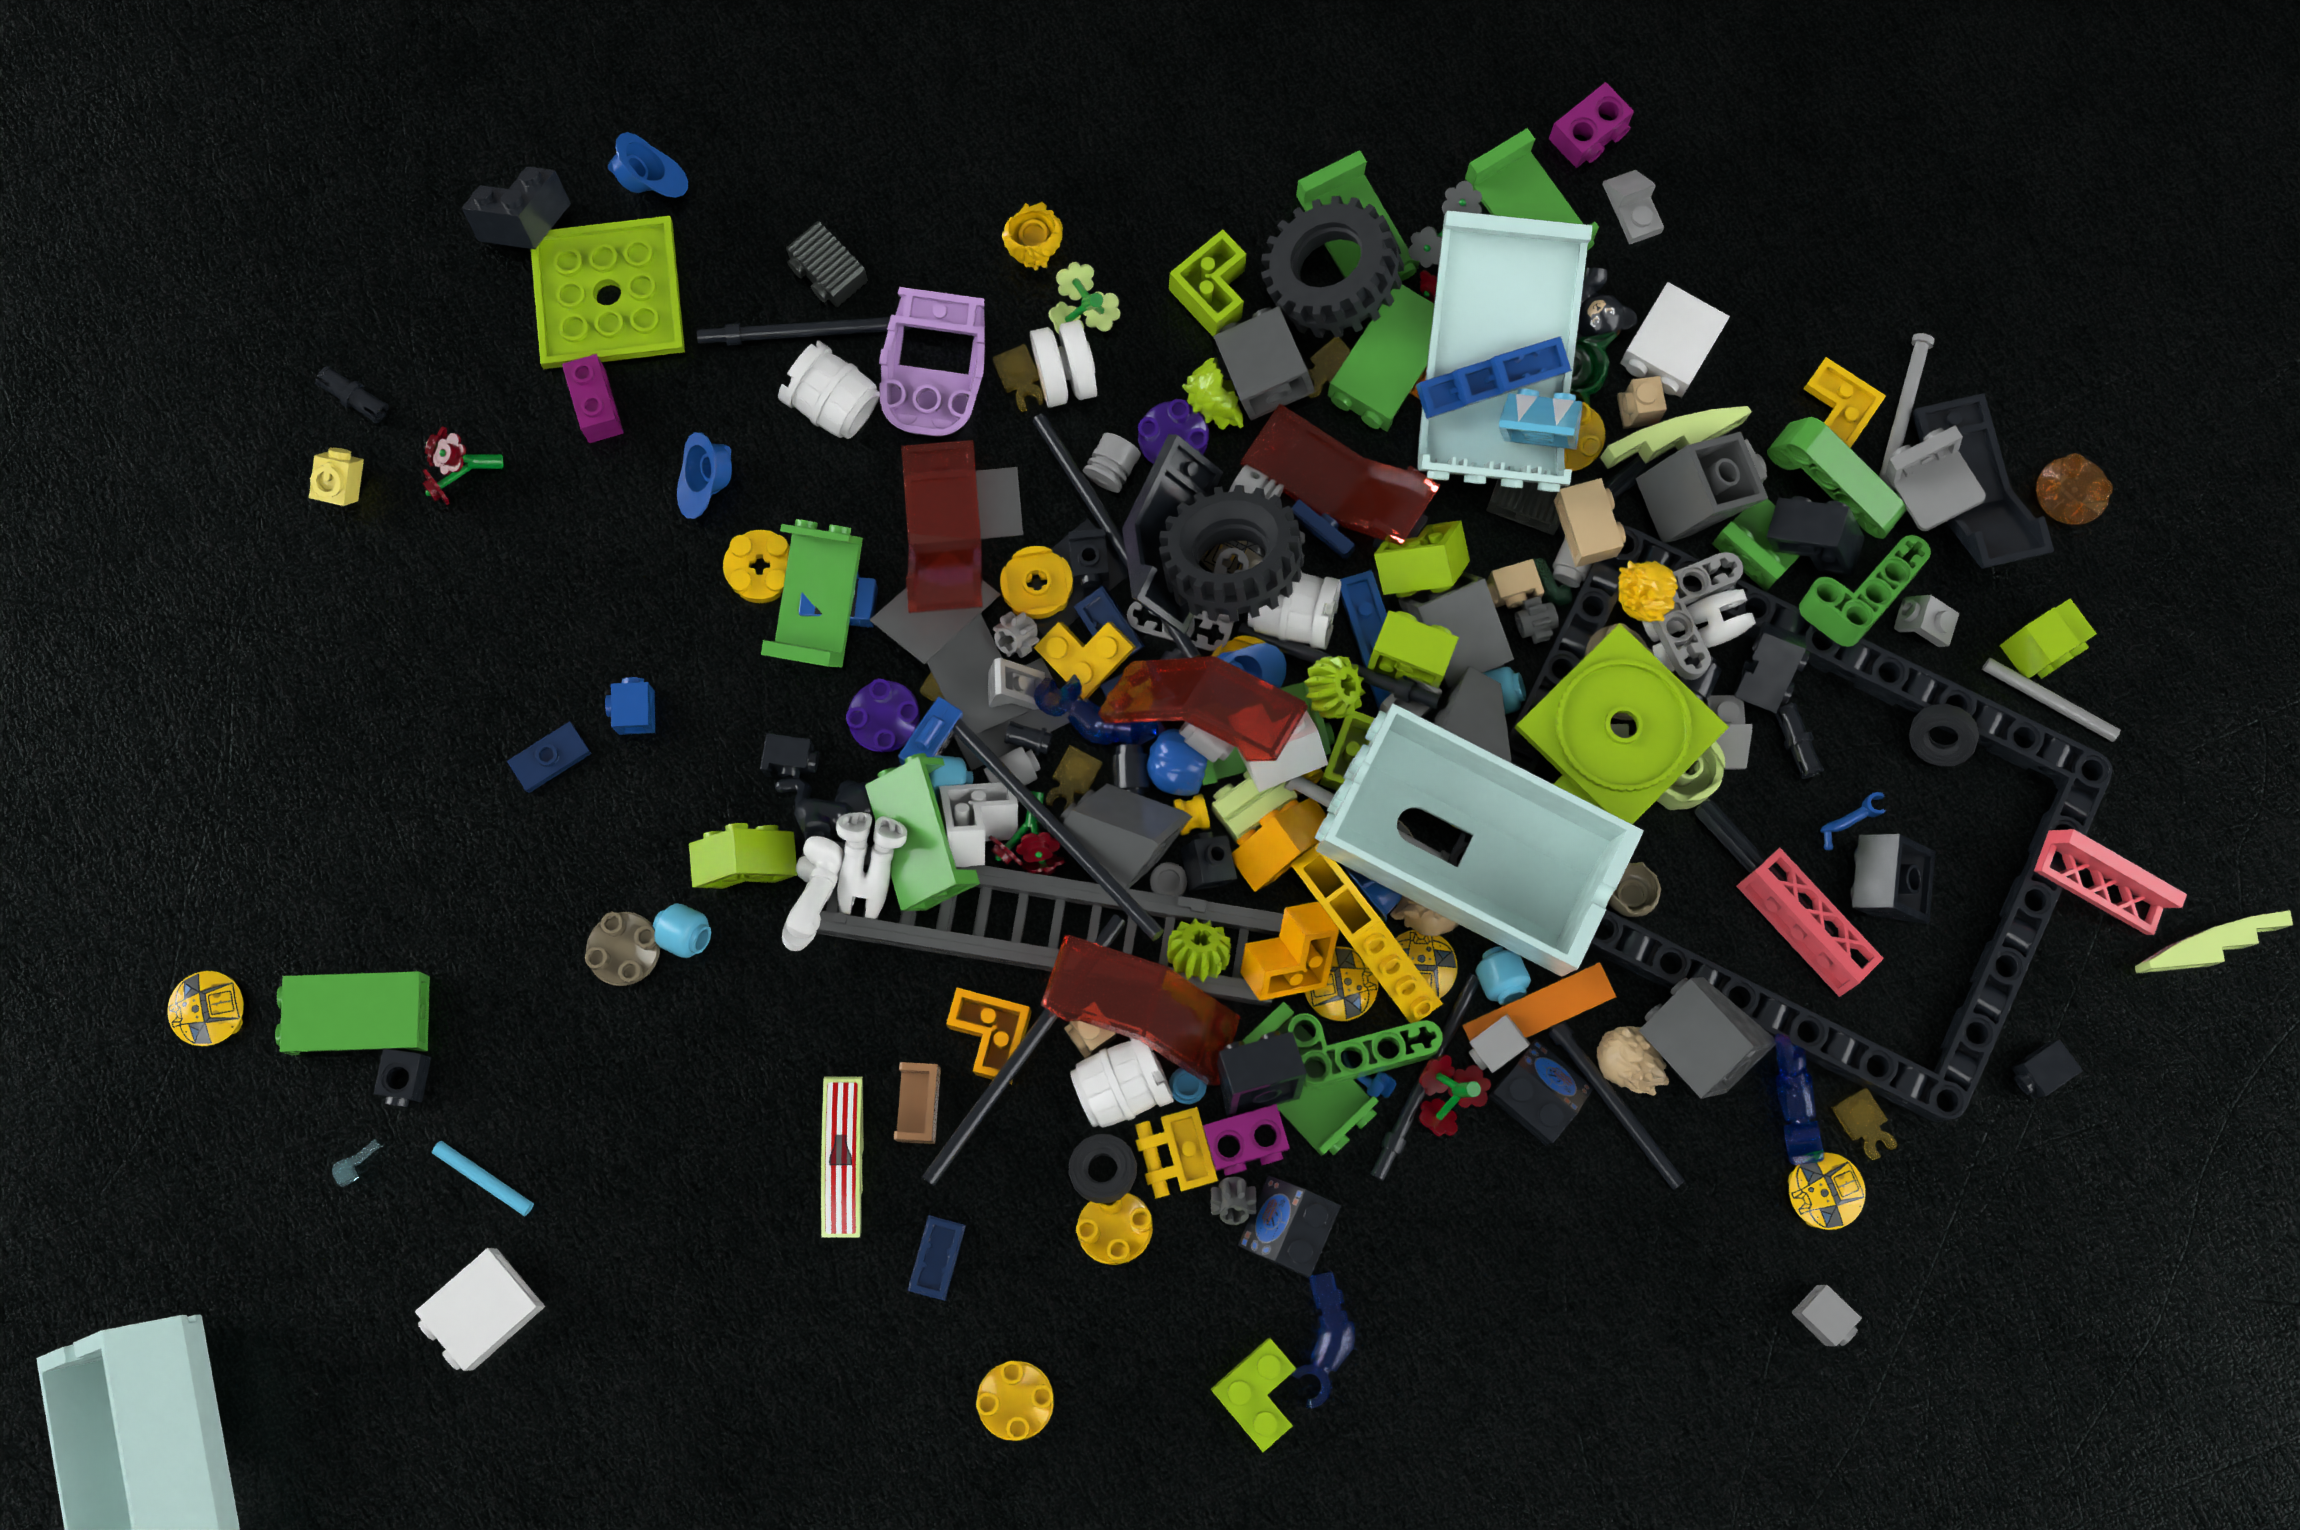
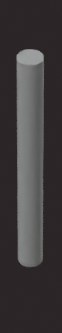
M1989 658L1982 668L1988 674L2111 742H2114L2120 734L2121 730L1992 658Z

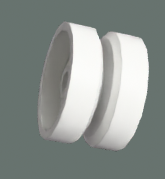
M1080 320L1060 325L1059 337L1061 347L1057 346L1054 333L1049 327L1030 331L1035 363L1048 408L1067 403L1068 389L1066 380L1070 381L1074 396L1079 400L1097 396L1093 356Z

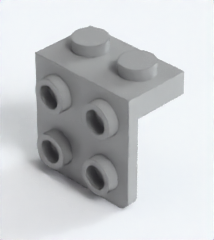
M1956 425L1945 431L1943 428L1932 431L1923 439V442L1913 447L1905 445L1891 454L1885 475L1898 496L1905 503L1906 509L1914 522L1922 531H1928L1982 504L1986 497L1983 488L1959 452L1963 436Z

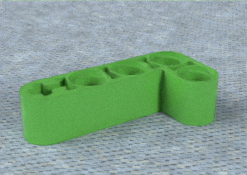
M1807 417L1790 422L1767 450L1769 458L1779 467L1786 470L1802 468L1834 501L1842 502L1850 507L1857 523L1867 533L1876 538H1885L1907 510L1902 499L1824 422L1817 418Z
M1914 535L1902 538L1855 593L1833 578H1818L1799 604L1801 615L1837 644L1846 647L1854 646L1929 559L1931 551L1928 543Z
M1308 1013L1299 1014L1290 1021L1288 1026V1032H1293L1304 1066L1310 1061H1319L1325 1067V1074L1320 1078H1311L1306 1075L1304 1086L1311 1089H1319L1428 1060L1435 1056L1443 1040L1440 1028L1434 1022L1428 1020L1414 1022L1328 1046L1322 1026L1315 1016ZM1305 1024L1311 1026L1315 1031V1037L1308 1042L1299 1041L1294 1035V1030L1298 1026ZM1420 1032H1424L1426 1038H1433L1429 1048H1425L1423 1043L1413 1044L1409 1048L1410 1054L1406 1055V1045L1402 1036L1407 1037L1406 1044L1415 1042ZM1384 1041L1392 1042L1398 1049V1055L1392 1059L1383 1058L1379 1054L1377 1046ZM1347 1051L1357 1052L1362 1059V1064L1354 1069L1347 1068L1341 1062L1342 1054Z

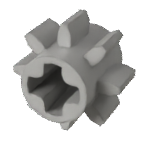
M1012 611L1000 618L1001 623L993 627V630L996 632L994 637L995 644L999 650L1006 653L1007 657L1017 653L1020 658L1032 652V646L1039 642L1036 623L1026 616L1025 612L1016 617Z

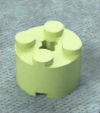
M1715 741L1688 768L1689 772H1684L1656 801L1669 810H1682L1701 804L1713 794L1722 782L1725 768V757L1719 744Z

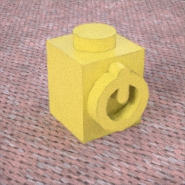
M329 448L328 452L315 455L310 478L309 498L341 506L357 502L364 459L351 457V451L341 448Z

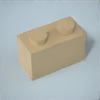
M1602 478L1560 489V492L1557 493L1554 499V504L1575 567L1617 557L1624 546L1623 543L1626 542V536L1621 522H1616L1612 511L1615 507L1614 498L1609 488L1605 489Z

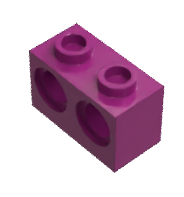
M1605 82L1554 123L1549 140L1575 168H1578L1586 160L1589 163L1596 160L1603 153L1604 146L1611 140L1618 142L1630 130L1628 124L1634 111ZM1601 114L1608 115V116H1610L1613 120H1611V121L1604 120L1603 118L1600 117V115H1601ZM1574 135H1582L1587 141H1579Z
M594 354L563 363V370L579 426L588 442L593 443L623 434V428L608 376L598 355Z
M1277 1104L1203 1125L1215 1172L1224 1170L1225 1176L1247 1170L1245 1163L1260 1159L1261 1165L1282 1160V1152L1290 1149ZM1261 1126L1270 1127L1275 1133L1274 1144L1269 1147L1260 1146L1254 1137L1255 1130ZM1229 1136L1237 1140L1239 1152L1236 1156L1228 1158L1220 1154L1218 1142L1223 1137Z

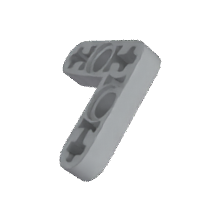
M1237 548L1226 549L1219 554L1213 574H1227V567L1222 565L1224 560H1230L1232 555L1238 556V563L1243 565L1242 570H1235L1234 573L1249 569L1248 558L1243 551ZM1137 601L1130 605L1127 611V619L1134 630L1174 641L1163 623L1162 632L1155 631L1158 625L1156 622L1146 621L1144 626L1138 625L1139 620L1134 617V612L1141 611L1143 606ZM1204 610L1202 614L1194 615L1186 632L1190 638L1195 630V619L1202 620L1200 628L1211 630L1213 625H1218L1219 632L1224 634L1223 640H1216L1214 645L1208 644V637L1197 634V641H1192L1195 647L1207 651H1215L1222 644V649L1229 641L1234 622H1230L1229 615L1219 614L1217 621L1209 620L1207 611Z
M1719 553L1674 571L1673 574L1677 579L1678 585L1676 594L1673 597L1675 602L1674 609L1664 615V621L1651 622L1675 671L1684 679H1698L1706 672L1711 663L1710 653L1686 606L1729 589L1736 584L1743 574V565L1738 556L1733 553ZM1721 565L1724 568L1730 567L1732 569L1729 576L1722 573L1715 576L1711 581L1709 575L1714 574ZM1689 575L1697 577L1702 585L1701 590L1690 592L1684 587L1683 578ZM1673 620L1679 621L1685 627V635L1679 638L1671 636L1666 628L1667 623ZM1689 640L1692 642V643H1690V645L1687 647V649L1685 648V646H1683L1680 650H1678V649L1676 648V647H1681L1682 645H1684L1685 643H1687ZM1688 654L1691 658L1698 657L1700 660L1696 668L1693 664H1685L1684 661Z

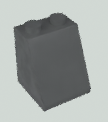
M1279 306L1274 309L1270 307L1261 309L1253 314L1252 319L1241 324L1238 322L1230 323L1224 326L1220 333L1214 335L1222 358L1250 421L1316 392Z
M1741 432L1686 445L1635 478L1660 540L1663 543L1692 536L1768 499Z
M1463 571L1454 586L1447 591L1433 593L1430 589L1419 590L1411 596L1398 599L1403 612L1413 615L1418 622L1429 626H1443L1449 629L1452 635L1459 637L1441 685L1447 688L1452 687L1468 666L1484 673L1489 670L1505 667L1504 663L1514 660L1485 578Z
M1468 666L1442 697L1439 708L1437 710L1434 709L1429 722L1511 762L1501 684Z
M1107 783L1097 792H1094L1092 789L1089 790L1078 804L1073 802L1059 819L1063 822L1062 825L1127 890L1156 866L1192 816L1185 811L1130 791L1119 789Z
M1686 977L1679 981L1670 991L1673 996L1664 1005L1660 1003L1652 1008L1644 1017L1647 1023L1639 1030L1701 1099L1727 1093L1778 1043L1773 1036L1704 977L1690 979Z

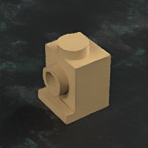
M1660 376L1633 379L1626 392L1617 394L1623 429L1658 424L1667 410Z
M1533 559L1493 570L1487 579V586L1496 608L1507 605L1508 609L1521 606L1527 598L1531 599L1538 596L1542 598L1545 593Z
M1095 1002L1069 1019L1070 1024L1064 1028L1085 1059L1116 1039V1033Z

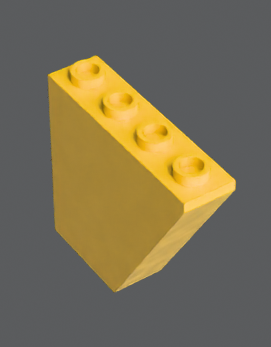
M1317 843L1292 862L1291 866L1408 1021L1414 1023L1427 1017L1443 1003L1338 863L1316 852L1319 845Z

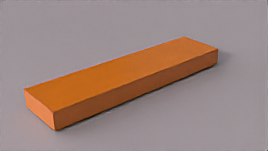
M1599 962L1462 1026L1469 1041H1471L1508 1014L1525 1038L1611 1000L1616 995Z

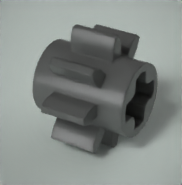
M1540 596L1524 600L1523 604H1521L1522 610L1515 612V621L1521 637L1531 636L1533 644L1550 640V636H1553L1552 630L1559 627L1558 615L1552 602L1542 604Z
M1227 1177L1220 1181L1218 1187L1211 1188L1212 1215L1220 1214L1223 1222L1237 1225L1245 1222L1249 1214H1256L1255 1186L1247 1187L1244 1179Z

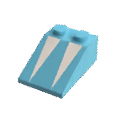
M1518 389L1517 394H1508L1499 421V429L1504 441L1577 450L1583 405L1582 401H1575V395L1554 393V398L1539 397L1540 392L1531 389Z

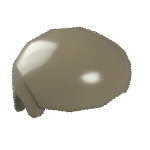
M1643 862L1628 863L1616 890L1611 895L1607 904L1615 912L1627 917L1647 915L1659 902L1661 887L1657 875L1648 869Z

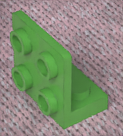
M1768 499L1742 511L1733 522L1731 521L1712 543L1721 553L1728 552L1738 556L1742 561L1743 572L1765 591L1800 556L1775 552L1766 536L1776 507Z

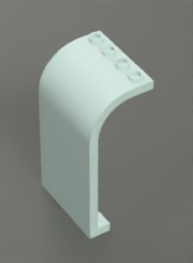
M1447 211L1444 216L1425 381L1489 360L1494 356L1561 336L1572 371L1521 389L1539 391V397L1554 398V393L1570 394L1587 247L1591 241L1592 225ZM1515 390V391H1512V392H1509V393H1511V394H1517L1518 390ZM1509 393L1426 419L1422 407L1418 470L1427 471V478L1449 480V475L1455 474L1464 475V482L1486 484V478L1501 479L1500 486L1523 488V482L1538 483L1537 490L1560 492V486L1570 485L1572 470L1565 469L1564 448L1504 441L1499 429V421Z

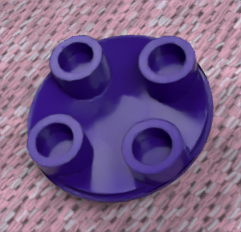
M1175 399L1156 405L1146 413L1138 425L1140 449L1145 458L1153 465L1168 434L1180 436L1202 455L1208 445L1209 429L1205 418L1200 412L1195 414L1192 406L1182 399Z
M877 679L863 687L854 696L846 714V721L851 734L860 745L875 752H891L906 745L920 723V708L915 696L905 686L893 681Z

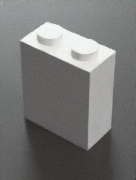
M1667 282L1629 345L1620 364L1624 365L1629 373L1639 378L1660 376L1663 392L1682 398L1730 316Z
M487 1248L419 1307L415 1313L421 1319L418 1325L423 1333L431 1340L437 1338L446 1349L442 1354L447 1362L456 1370L461 1368L463 1371H468L478 1367L539 1313L545 1305L498 1249Z

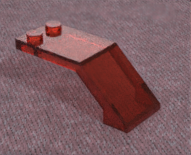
M1282 404L1278 405L1240 463L1243 467L1247 464L1269 477L1268 481L1274 479L1277 481V486L1280 483L1283 484V493L1295 501L1300 499L1319 516L1326 513L1341 527L1400 546L1440 487V484L1427 478L1426 475L1412 466H1409L1407 470H1403L1361 457Z
M973 440L901 446L909 542L908 576H906L909 614L983 608L982 541Z
M1216 656L1131 662L1124 669V674L1114 689L1107 695L1106 701L1098 714L1104 723L1184 720L1237 747L1247 762L1276 761L1305 714L1308 705L1305 701Z
M1064 935L1041 1002L1043 1007L1066 1022L1081 1021L1140 1040L1207 1085H1220L1217 1069L1219 1051H1223L1225 1046L1233 1043L1240 1016L1169 967L1071 935Z

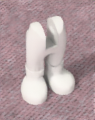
M1743 589L1719 592L1687 606L1695 625L1708 622L1707 626L1698 630L1707 648L1722 644L1741 635L1756 623L1752 613L1742 614L1726 621L1723 620L1722 611L1734 608L1747 601ZM1675 620L1669 621L1666 626L1670 635L1677 631L1685 630L1683 624ZM1642 621L1651 640L1654 642L1660 641L1652 623ZM1689 640L1687 643H1685V644L1682 645L1681 647H1676V648H1677L1678 650H1680L1683 646H1685V648L1687 649V647H1688V646L1690 645V643H1692V642ZM1662 643L1653 645L1654 656L1673 672L1675 669Z
M863 812L848 813L838 818L836 824L837 834L840 838L846 840L845 854L837 886L839 912L850 915L855 898H865V918L876 919L886 900L894 849L902 847L906 843L907 829L903 824L889 817L882 816L876 820L873 836L874 845L871 848L870 854L871 860L868 872L865 873L863 868L872 817L870 814Z
M812 836L808 838L803 847L805 856L800 857L796 864L798 876L807 882V885L791 909L783 927L782 941L785 947L791 951L804 949L814 939L821 921L820 912L824 904L829 900L833 892L832 889H834L839 877L845 853L837 843L825 837Z

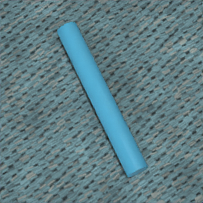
M439 1141L434 1147L432 1154L523 1216H526L533 1208L534 1203L443 1141Z

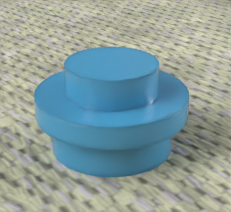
M1184 1066L1177 1069L1171 1075L1169 1087L1173 1098L1179 1103L1194 1104L1205 1094L1206 1079L1197 1068Z

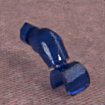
M1075 674L1061 689L1056 686L1055 680L1050 678H1044L1035 689L1033 697L1041 711L1054 717L1062 716L1068 712L1069 715L1066 718L1081 736L1090 742L1103 745L1118 741L1127 744H1137L1141 735L1158 737V724L1156 720L1133 717L1122 718L1121 716L1114 715L1112 711L1103 710L1086 697L1081 700L1079 697L1082 694V685Z
M1777 1033L1775 1035L1779 1075L1776 1077L1777 1097L1785 1121L1792 1123L1784 1127L1789 1162L1793 1165L1821 1162L1824 1160V1151L1818 1121L1810 1120L1816 1117L1813 1081L1812 1076L1807 1073L1805 1050L1800 1046L1792 1045L1788 1036Z
M1333 1272L1318 1274L1309 1278L1316 1309H1321L1323 1316H1319L1321 1328L1317 1329L1319 1337L1311 1354V1357L1315 1359L1312 1365H1303L1291 1374L1297 1379H1301L1306 1374H1313L1321 1382L1320 1394L1313 1399H1307L1306 1408H1316L1329 1399L1332 1391V1381L1329 1373L1331 1370L1336 1372L1354 1349L1353 1321H1348L1346 1310L1341 1311L1340 1304L1344 1303L1341 1289L1337 1290Z

